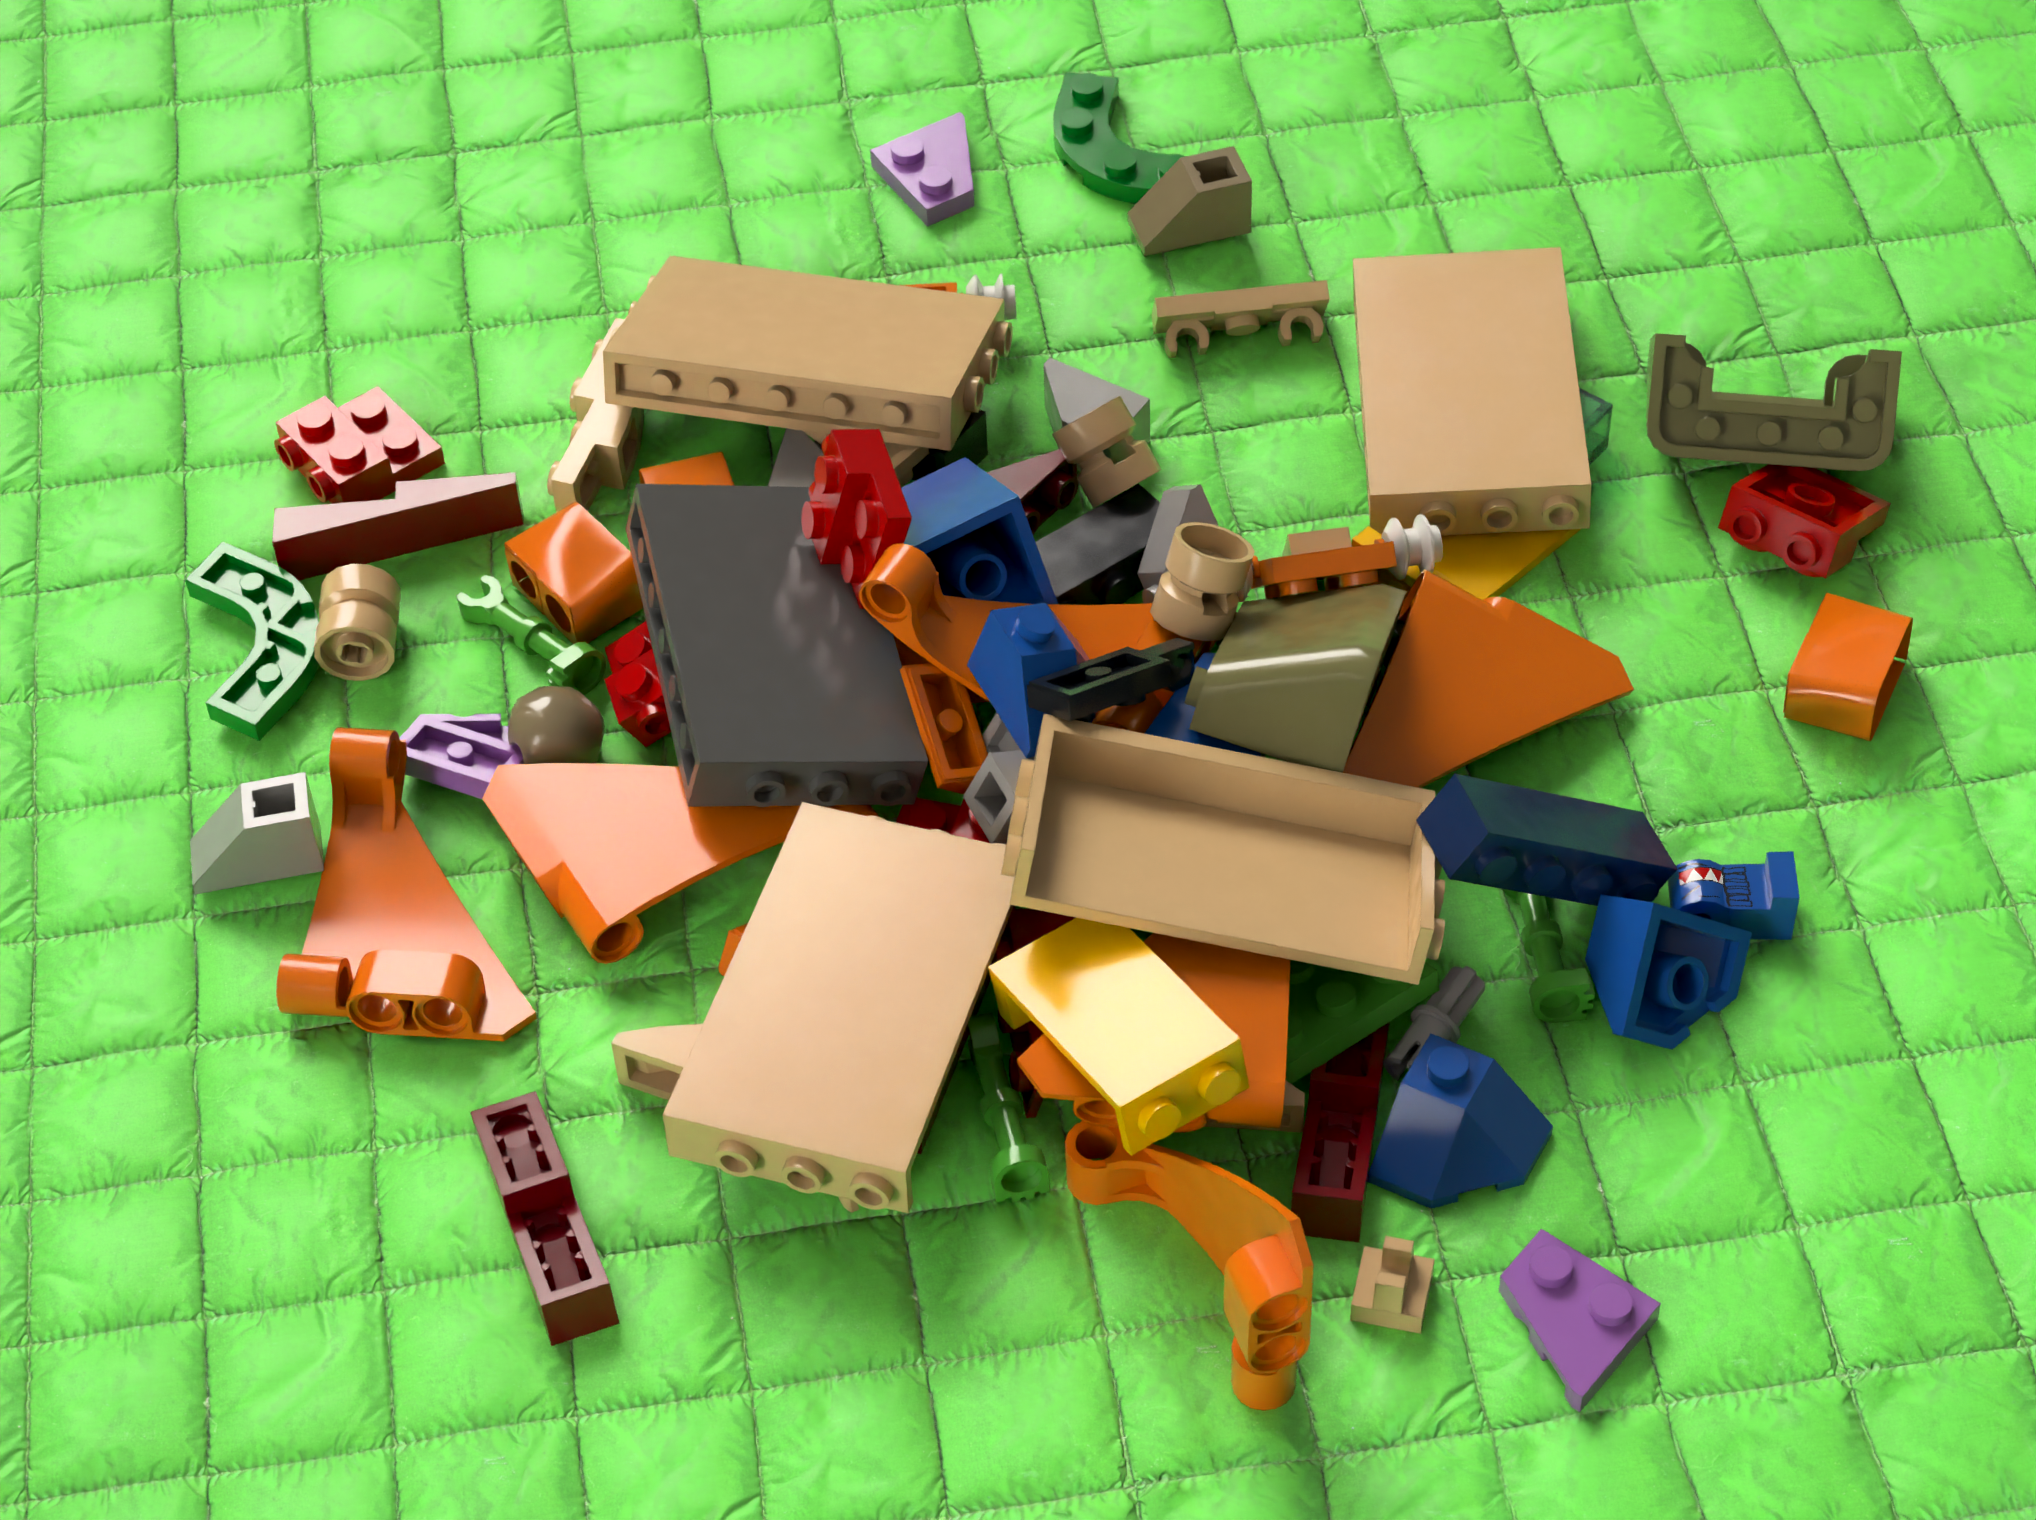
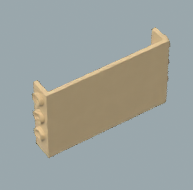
M1561 247L1353 258L1354 314L1370 527L1382 534L1389 519L1397 518L1403 529L1413 527L1416 515L1423 514L1430 525H1436L1439 528L1441 536L1590 528L1592 484Z
M670 255L657 275L650 277L647 289L640 299L632 302L628 316L619 328L613 329L609 342L603 349L605 403L830 434L832 429H880L884 442L951 451L971 412H979L985 385H992L994 383L998 369V360L1000 357L1008 356L1012 343L1013 328L1011 322L1004 321V299Z
M1043 714L1034 761L1021 760L1008 829V839L1001 875L1014 877L1010 905L1419 985L1426 958L1438 959L1445 930V920L1438 918L1444 898L1445 880L1439 879L1442 866L1416 821L1435 798V791L1078 720L1067 721L1053 715Z
M802 802L662 1114L669 1156L718 1167L736 1177L755 1176L784 1183L802 1193L821 1192L854 1200L865 1208L873 1210L887 1208L909 1214L913 1204L911 1167L989 970L988 966L992 963L1014 906L1009 904L1014 877L1001 875L1006 844H991L950 835L938 829L928 830L887 821L878 816H864Z

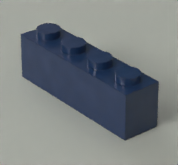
M1454 774L1416 819L1447 877L1456 881L1598 906L1601 894L1652 902L1657 897L1660 888L1677 871L1676 865L1643 812L1460 774Z

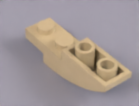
M615 318L605 338L599 339L596 342L592 352L591 363L582 378L578 377L573 383L570 393V408L573 412H576L577 422L571 432L569 447L561 461L557 460L551 466L547 481L548 493L554 497L556 512L574 502H578L588 511L601 486L624 490L635 466L641 446L644 409L605 403L603 349L608 344L613 329L619 328L625 319Z

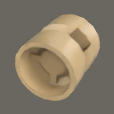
M1121 396L1101 405L1052 434L1066 461L1071 464L1080 465L1082 470L1077 480L1093 508L1162 470L1147 442L1133 438L1132 433L1137 424ZM1107 448L1110 450L1111 459L1104 455L1103 450Z
M1190 522L1177 526L1165 562L1168 571L1161 575L1150 610L1154 620L1163 628L1193 640L1216 641L1223 639L1233 622L1238 606L1239 597L1236 592L1243 589L1255 552L1252 545L1242 536L1213 524Z
M349 564L334 569L327 574L322 582L319 602L320 621L316 627L314 655L320 667L331 675L345 680L365 681L383 675L389 671L394 663L401 588L396 579L385 570L368 564Z

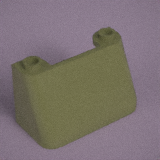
M1655 333L1650 339L1647 365V437L1652 446L1660 453L1677 458L1845 471L1872 470L1887 459L1892 449L1902 351L1870 349L1867 355H1850L1838 360L1828 371L1825 380L1823 400L1713 392L1714 368L1706 367V361L1701 352L1691 344L1686 343V335Z
M1380 583L1244 601L1239 611L1235 612L1233 622L1225 637L1217 640L1216 645L1220 647L1209 669L1198 666L1195 669L1185 699V704L1196 707L1189 729L1287 762L1343 773L1365 706L1369 707L1407 591Z

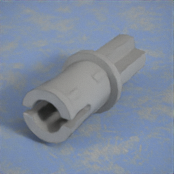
M1457 966L1451 968L1439 985L1440 990L1431 996L1426 1005L1421 1004L1415 1007L1411 1013L1412 1025L1392 1053H1389L1384 1060L1385 1069L1395 1080L1398 1081L1406 1068L1410 1069L1431 1033L1454 1043L1461 1037L1459 1026L1485 991V982L1476 975L1475 970L1468 966L1464 968Z

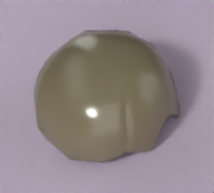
M542 686L516 700L508 722V742L510 745L518 744L523 754L524 764L597 763L604 737V719L596 705L572 687Z

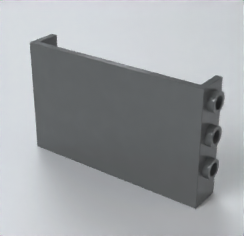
M636 484L626 524V533L688 807L801 806L802 802L824 807L834 805L893 806L915 804L929 761L900 673L902 665L894 636L865 609L859 608L851 583H846L842 577L841 564H820L812 539L805 538L802 530L801 516L804 503L811 501L808 494L809 487Z

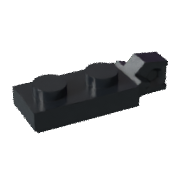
M1174 638L1143 650L1125 647L1029 681V685H1027L1028 706L1067 721L1089 722L1095 719L1096 712L1112 706L1139 704L1146 700V694L1161 688L1175 692L1191 683L1195 672L1194 643Z

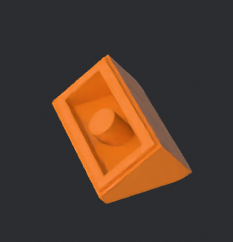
M931 663L905 665L900 669V673L936 786L939 789L965 794L988 755L967 687Z

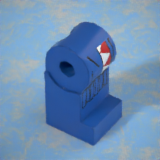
M1793 851L1767 852L1765 864L1720 865L1705 859L1688 860L1676 866L1677 871L1668 880L1670 908L1752 932L1751 939L1792 940L1800 899Z

